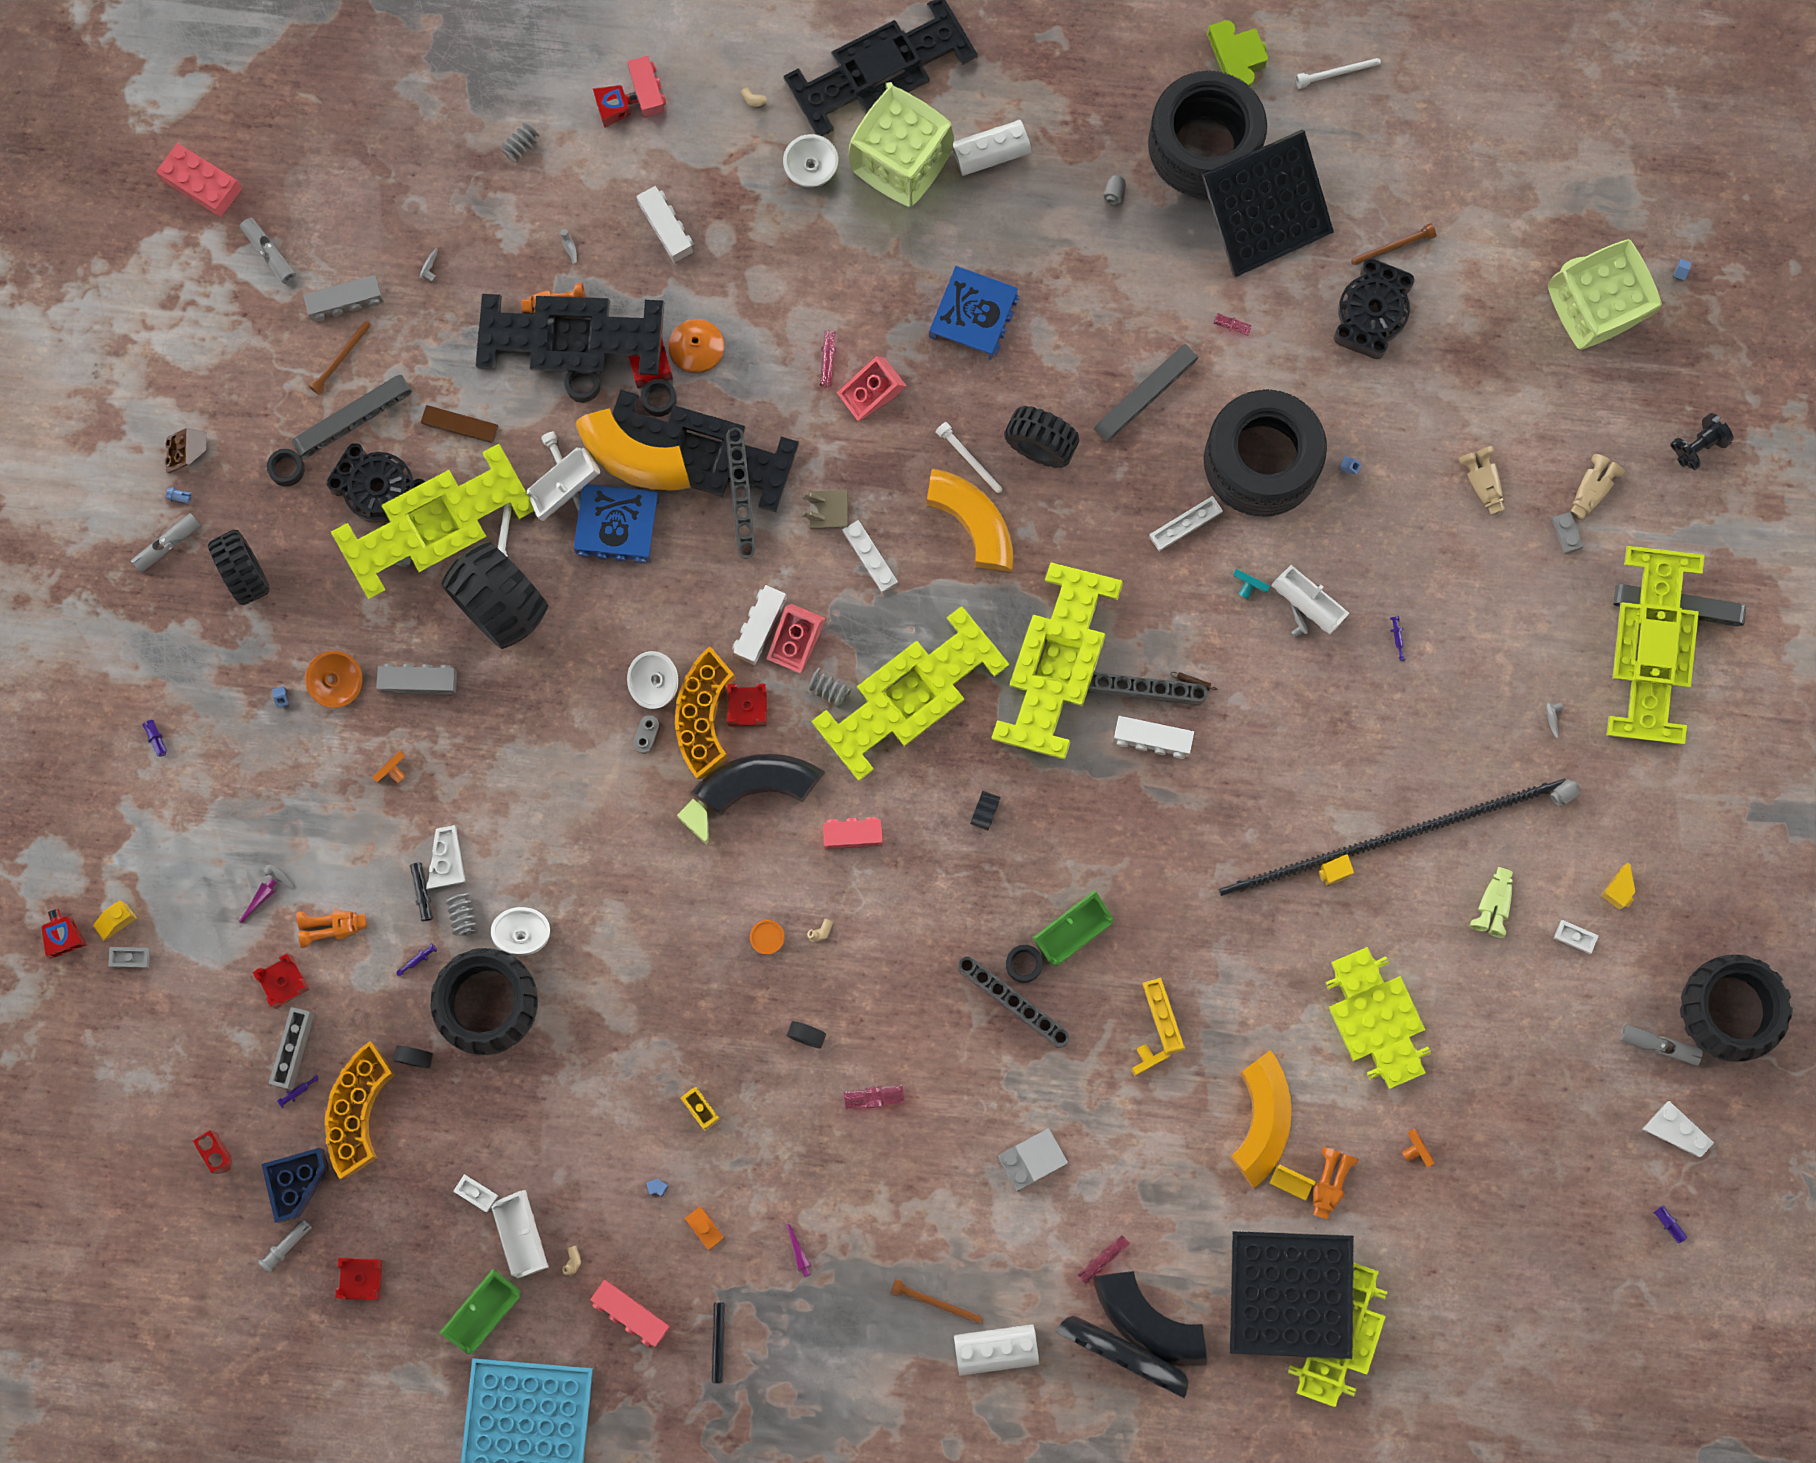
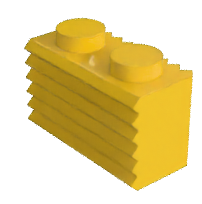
M697 1087L692 1088L680 1097L704 1131L720 1120V1117L717 1116Z

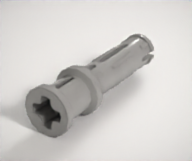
M302 1219L277 1246L271 1247V1251L263 1259H259L258 1263L271 1274L272 1269L285 1259V1254L312 1227Z

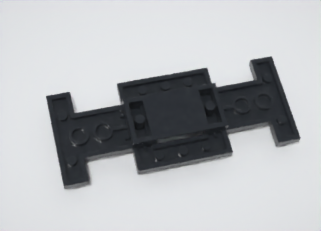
M932 0L928 2L927 8L934 19L907 33L900 29L896 20H893L831 51V55L838 68L808 83L799 68L783 76V80L815 135L824 136L834 131L827 114L855 100H858L865 114H867L886 91V83L892 82L894 87L909 93L930 82V78L923 66L951 51L955 53L961 65L978 57L976 50L946 0ZM904 69V73L873 88L874 84Z
M482 294L475 365L477 368L495 369L497 351L531 352L529 369L536 371L604 373L605 357H608V355L640 356L639 374L659 375L665 306L663 300H645L643 318L609 317V298L536 296L534 314L500 313L502 296L500 294ZM554 316H557V317H584V318H590V320H588V319H562V318H555Z
M620 389L612 416L623 432L635 441L648 446L659 448L679 446L690 487L723 497L727 483L730 482L726 434L734 427L741 429L744 434L746 427L675 405L668 422L638 414L634 410L639 395ZM687 430L720 439L722 442L689 433ZM731 432L730 439L737 442L740 439V435L737 432ZM781 436L776 453L745 445L749 486L763 490L758 505L759 508L777 513L798 450L799 441ZM733 451L732 458L736 461L741 460V452ZM737 469L734 471L733 475L736 479H743L744 473L742 470Z

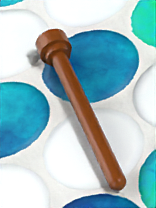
M1432 223L1423 226L1420 232L1352 258L1351 263L1353 265L1359 264L1367 259L1377 257L1422 238L1430 240L1436 237V230Z
M365 321L321 376L308 384L312 391L318 395L322 393L326 380L369 329L370 322Z
M895 1279L891 1295H905L978 1324L983 1321L982 1317L907 1288L905 1284H902L903 1281Z

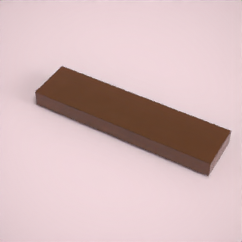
M426 405L421 419V424L492 444L498 429L497 424Z

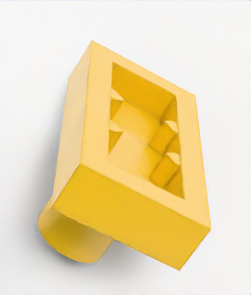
M1146 1043L1136 1049L1143 1062L1133 1067L1131 1071L1136 1076L1169 1058L1170 1055L1166 1056L1163 1050L1153 1056Z

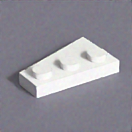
M456 826L436 829L426 889L431 890L466 883Z
M1667 1101L1641 1129L1697 1157H1702L1714 1143L1670 1101Z

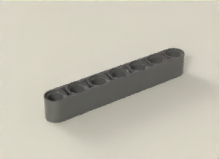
M1186 344L1182 345L1094 427V430L1107 443L1111 441L1197 361L1198 356Z
M397 375L299 434L292 440V444L302 459L307 458L405 399L412 393V390L404 377Z
M734 427L726 434L736 542L739 556L748 559L755 554L756 548L743 431ZM737 432L740 435L739 441H732L730 433ZM735 450L740 451L742 454V458L739 461L732 458V452ZM737 469L742 470L744 473L743 479H736L733 475L734 471ZM738 488H742L746 492V496L742 499L738 498L735 494ZM740 507H744L748 511L747 516L744 518L740 517L737 513ZM741 526L749 528L750 533L748 536L745 537L740 534ZM743 545L751 547L750 555L742 553L741 548Z
M1625 584L1616 585L1613 605L1620 607L1622 602L1640 604L1641 587ZM1681 594L1680 608L1683 610L1699 611L1698 620L1731 626H1743L1745 623L1746 605Z
M1094 672L1087 693L1201 705L1205 702L1208 691L1205 686L1200 684ZM1105 680L1108 686L1102 688L1098 685V682ZM1123 682L1127 685V688L1121 690L1117 687V684ZM1140 684L1144 685L1146 691L1139 692L1136 689V686ZM1162 687L1164 688L1165 693L1158 694L1155 691V688ZM1181 689L1184 695L1177 696L1174 690ZM1199 691L1203 694V698L1198 699L1194 697L1193 693Z
M965 956L960 959L958 970L965 978L1055 1047L1062 1048L1067 1045L1070 1038L1067 1030L973 958ZM964 962H970L973 967L971 970L965 971L961 965ZM979 974H986L988 980L985 983H980L977 980ZM999 985L1004 991L1002 994L996 995L993 993V987ZM1011 997H1015L1018 999L1019 1005L1012 1007L1008 1004V1000ZM1025 1010H1033L1035 1016L1032 1019H1027L1024 1016ZM1042 1021L1050 1024L1048 1031L1040 1029L1039 1024ZM1058 1033L1064 1034L1066 1041L1058 1043L1055 1040V1035Z

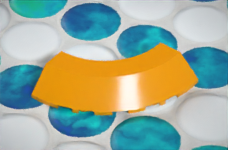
M1271 1050L1239 1073L1251 1097L1252 1115L1249 1131L1240 1147L1230 1156V1159L1253 1189L1270 1174L1285 1149L1291 1126L1292 1107L1288 1083L1278 1060Z

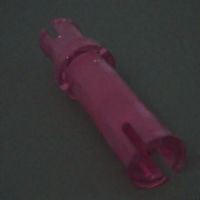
M830 330L824 331V345L821 347L823 356L820 386L824 387V384H826V387L832 386L833 357L836 352L834 347L836 332L833 330L831 333Z
M1120 1235L1098 1257L1089 1261L1090 1264L1078 1273L1077 1276L1084 1284H1087L1095 1275L1103 1272L1102 1269L1129 1246L1130 1243L1123 1235Z

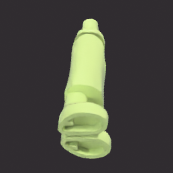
M1498 867L1497 873L1493 875V879L1489 883L1479 905L1478 911L1482 914L1479 918L1473 919L1470 922V928L1482 932L1487 931L1490 925V918L1494 917L1488 933L1498 938H1505L1506 930L1503 926V920L1508 919L1513 883L1511 879L1512 871Z

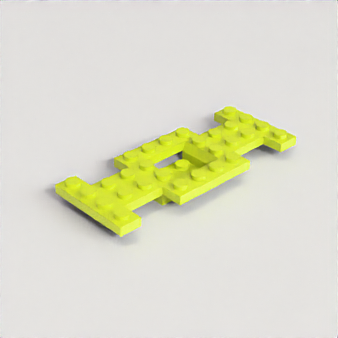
M500 444L482 452L490 470L458 486L450 470H447L381 505L390 523L357 539L348 523L330 532L368 599L385 591L376 573L407 557L411 558L418 572L429 568L485 538L486 535L477 520L508 503L512 506L518 519L535 511L529 496Z
M1634 546L1626 547L1624 566L1643 568L1640 604L1620 603L1612 679L1632 681L1628 718L1608 717L1606 736L1685 744L1687 725L1668 723L1672 686L1691 687L1699 611L1683 610L1680 608L1683 573L1703 574L1705 555ZM1639 623H1640V624H1641V628H1640V638H1639V647H1638V657H1637V661H1635V660H1636V650H1637V640H1638Z
M1050 563L1045 581L1062 587L1051 619L1037 615L1032 616L1009 685L1012 688L1027 691L1016 725L997 720L992 740L1065 760L1071 742L1070 740L1053 736L1063 704L1068 702L1083 706L1106 637L1105 633L1090 630L1089 626L1099 596L1118 600L1123 581ZM1047 640L1048 642H1047L1046 648H1045V650H1044V653H1043V656H1042V659H1041V662H1040V665H1039L1037 674L1035 675V671H1036V668H1037V665H1038V662H1039V659H1040V656H1041V653H1042V650H1043L1045 641Z
M962 606L947 617L949 623L958 632L929 655L920 643L915 641L860 683L857 689L868 702L838 724L830 713L825 710L811 721L858 782L874 771V768L863 754L891 733L897 737L904 747L964 701L963 696L954 687V684L977 666L983 663L994 677L1009 666L1007 660ZM914 668V670H913L912 672H910V673H909L908 675H906L903 679H901L899 682H897L895 685H893L890 689H888L886 692H884L887 688H889L892 684H894L896 681H898L900 678H902L905 674H907L909 671H911V670Z

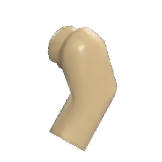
M748 87L741 91L749 106L762 107L766 105V96L753 95Z
M824 919L820 929L808 931V939L811 942H819L826 939L833 922Z
M577 1246L567 1248L570 1259L566 1266L562 1268V1272L566 1276L574 1275L581 1265Z

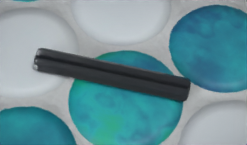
M723 1302L714 1303L712 1383L723 1382L725 1304Z

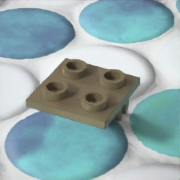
M848 490L810 491L809 495L802 493V499L810 502L809 513L803 511L802 517L810 520L811 529L848 527Z

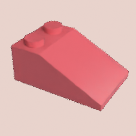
M876 356L845 384L837 394L857 421H861L894 399L907 386L886 358Z
M794 604L786 606L766 659L801 674L817 642L826 618Z

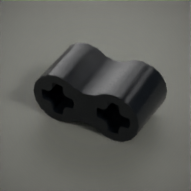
M982 791L970 824L989 831L1001 797Z

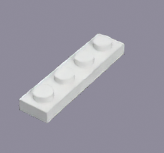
M1211 496L1149 534V537L1160 552L1222 514L1223 510L1215 498Z
M859 520L842 529L881 593L897 585L898 581Z

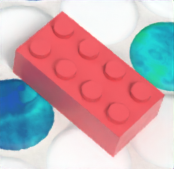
M178 143L156 170L161 181L220 218L242 190L236 179Z

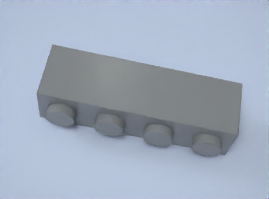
M375 275L303 294L308 315L312 321L317 322L323 321L330 316H341L345 312H356L363 307H375L384 302L379 281Z
M394 664L378 666L376 689L380 693L456 695L457 671L450 665H441V668H433L432 665L414 667L411 664H403V667H395Z
M291 1007L270 1077V1085L293 1090L315 1014Z

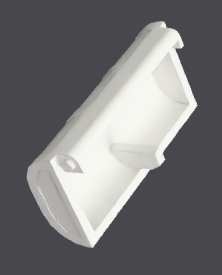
M1020 119L954 141L952 148L962 176L1032 153L1027 133Z
M584 447L582 449L575 448L527 489V494L540 520L545 521L559 507L564 505L565 502L601 473L597 462Z
M1292 565L1271 585L1279 594L1288 599L1293 606L1300 609L1309 619H1312L1322 630L1330 635L1349 615L1348 611L1322 591V585L1317 587Z
M526 1190L495 1201L491 1207L511 1275L521 1278L548 1268L549 1266Z
M1033 1324L954 1335L959 1376L1039 1365Z

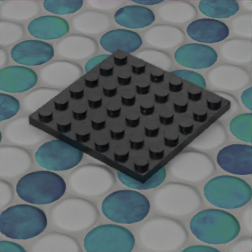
M1302 129L1202 174L1234 277L1240 276L1334 233L1307 136Z
M1233 1231L1230 1354L1352 1359L1354 1236Z

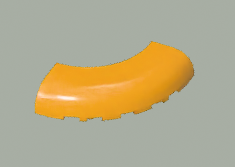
M610 408L584 415L576 421L575 424L584 446L593 458L611 475L624 480V482L630 485L649 488V490L672 491L691 488L679 446L659 448L635 441L618 426Z
M932 468L927 506L952 514L964 526L973 541L976 568L1013 572L1011 537L1007 525L994 503L985 493L966 479Z
M710 646L697 658L688 674H686L679 690L675 711V730L678 745L687 766L698 780L710 774L728 759L716 736L715 716L718 703L727 689V684H732L736 680L732 671Z
M372 1041L361 1047L352 1056L347 1065L342 1068L341 1074L329 1095V1102L325 1113V1140L330 1155L329 1158L340 1180L355 1174L378 1158L372 1147L369 1135L370 1112L380 1090L396 1074Z

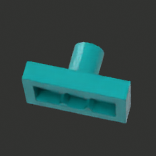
M1238 569L1233 574L1234 577L1244 581L1238 595L1249 599L1255 587L1265 593L1270 588V585Z

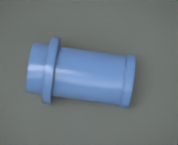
M175 487L168 488L166 492V499H169L170 502L174 500L189 504V500L192 497L191 492L177 490Z

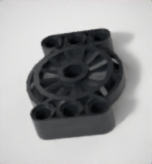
M1367 259L1361 268V276L1347 285L1340 297L1338 315L1341 324L1335 331L1334 341L1340 346L1370 358L1381 359L1388 348L1387 342L1395 338L1408 321L1410 302L1407 293L1410 292L1415 280L1409 272L1375 259ZM1366 268H1372L1374 272H1368ZM1388 274L1391 276V279H1386L1383 275ZM1401 281H1406L1409 285L1404 286L1401 284ZM1345 294H1347V300L1343 301ZM1376 302L1380 312H1372L1368 306L1374 305ZM1402 317H1405L1404 322H1403V324H1402V323L1400 322V321H1401V318H1402ZM1345 332L1347 337H1342L1339 333ZM1357 339L1364 340L1365 344L1358 343ZM1374 346H1380L1382 351H1377Z
M352 443L347 447L327 478L326 485L333 495H343L348 507L359 518L368 522L382 523L390 520L381 505L426 481L420 478L414 480L408 466L397 456L386 452L366 454L360 444ZM361 451L359 456H352L354 452ZM345 467H351L348 472H343ZM404 468L407 470L409 476L404 474ZM336 482L341 483L338 488H333ZM384 482L382 490L378 492L373 491L372 483L376 485ZM348 499H351L353 501V507L350 505Z

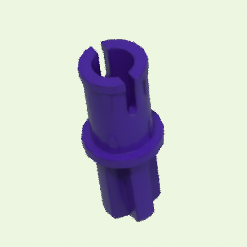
M154 720L146 721L148 725L144 722L142 726L148 736L147 741L152 744L158 757L165 756L167 749L162 740L163 735L159 733Z
M1664 1205L1653 1212L1665 1226L1664 1230L1667 1229L1677 1243L1680 1244L1687 1239V1235L1677 1224V1219L1674 1220Z

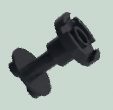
M1709 413L1702 419L1704 430L1697 434V439L1691 444H1688L1681 438H1676L1670 443L1671 448L1678 456L1677 461L1682 467L1688 466L1693 470H1697L1700 467V459L1697 453L1703 448L1710 449L1715 444L1720 448H1727L1732 444L1731 441L1734 440L1733 433L1726 422L1722 424L1719 421L1721 417L1714 413Z

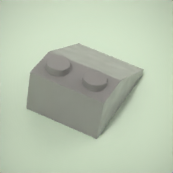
M1049 1128L997 1156L1016 1192L1068 1164Z

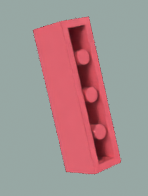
M607 1280L602 1282L590 1299L594 1302L592 1305L601 1313L603 1310L610 1314L609 1319L616 1324H619V1322L623 1323L626 1326L625 1330L631 1335L635 1336V1334L641 1336V1342L649 1348L652 1345L657 1347L671 1327Z

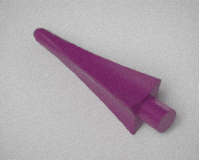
M271 878L267 883H261L248 908L239 919L240 923L276 892L273 889L277 884L275 880Z
M787 1224L786 1228L792 1243L797 1270L802 1271L803 1276L807 1277L811 1275L809 1270L811 1264L800 1247L791 1225Z

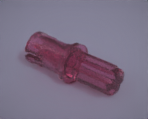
M1217 313L1214 324L1225 327L1229 331L1234 330L1248 335L1251 330L1250 324L1235 320L1236 317L1231 318Z

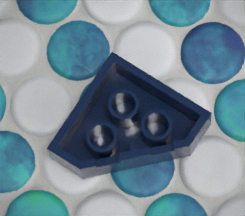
M316 1148L261 1164L275 1223L294 1220L302 1215L329 1169L324 1149Z

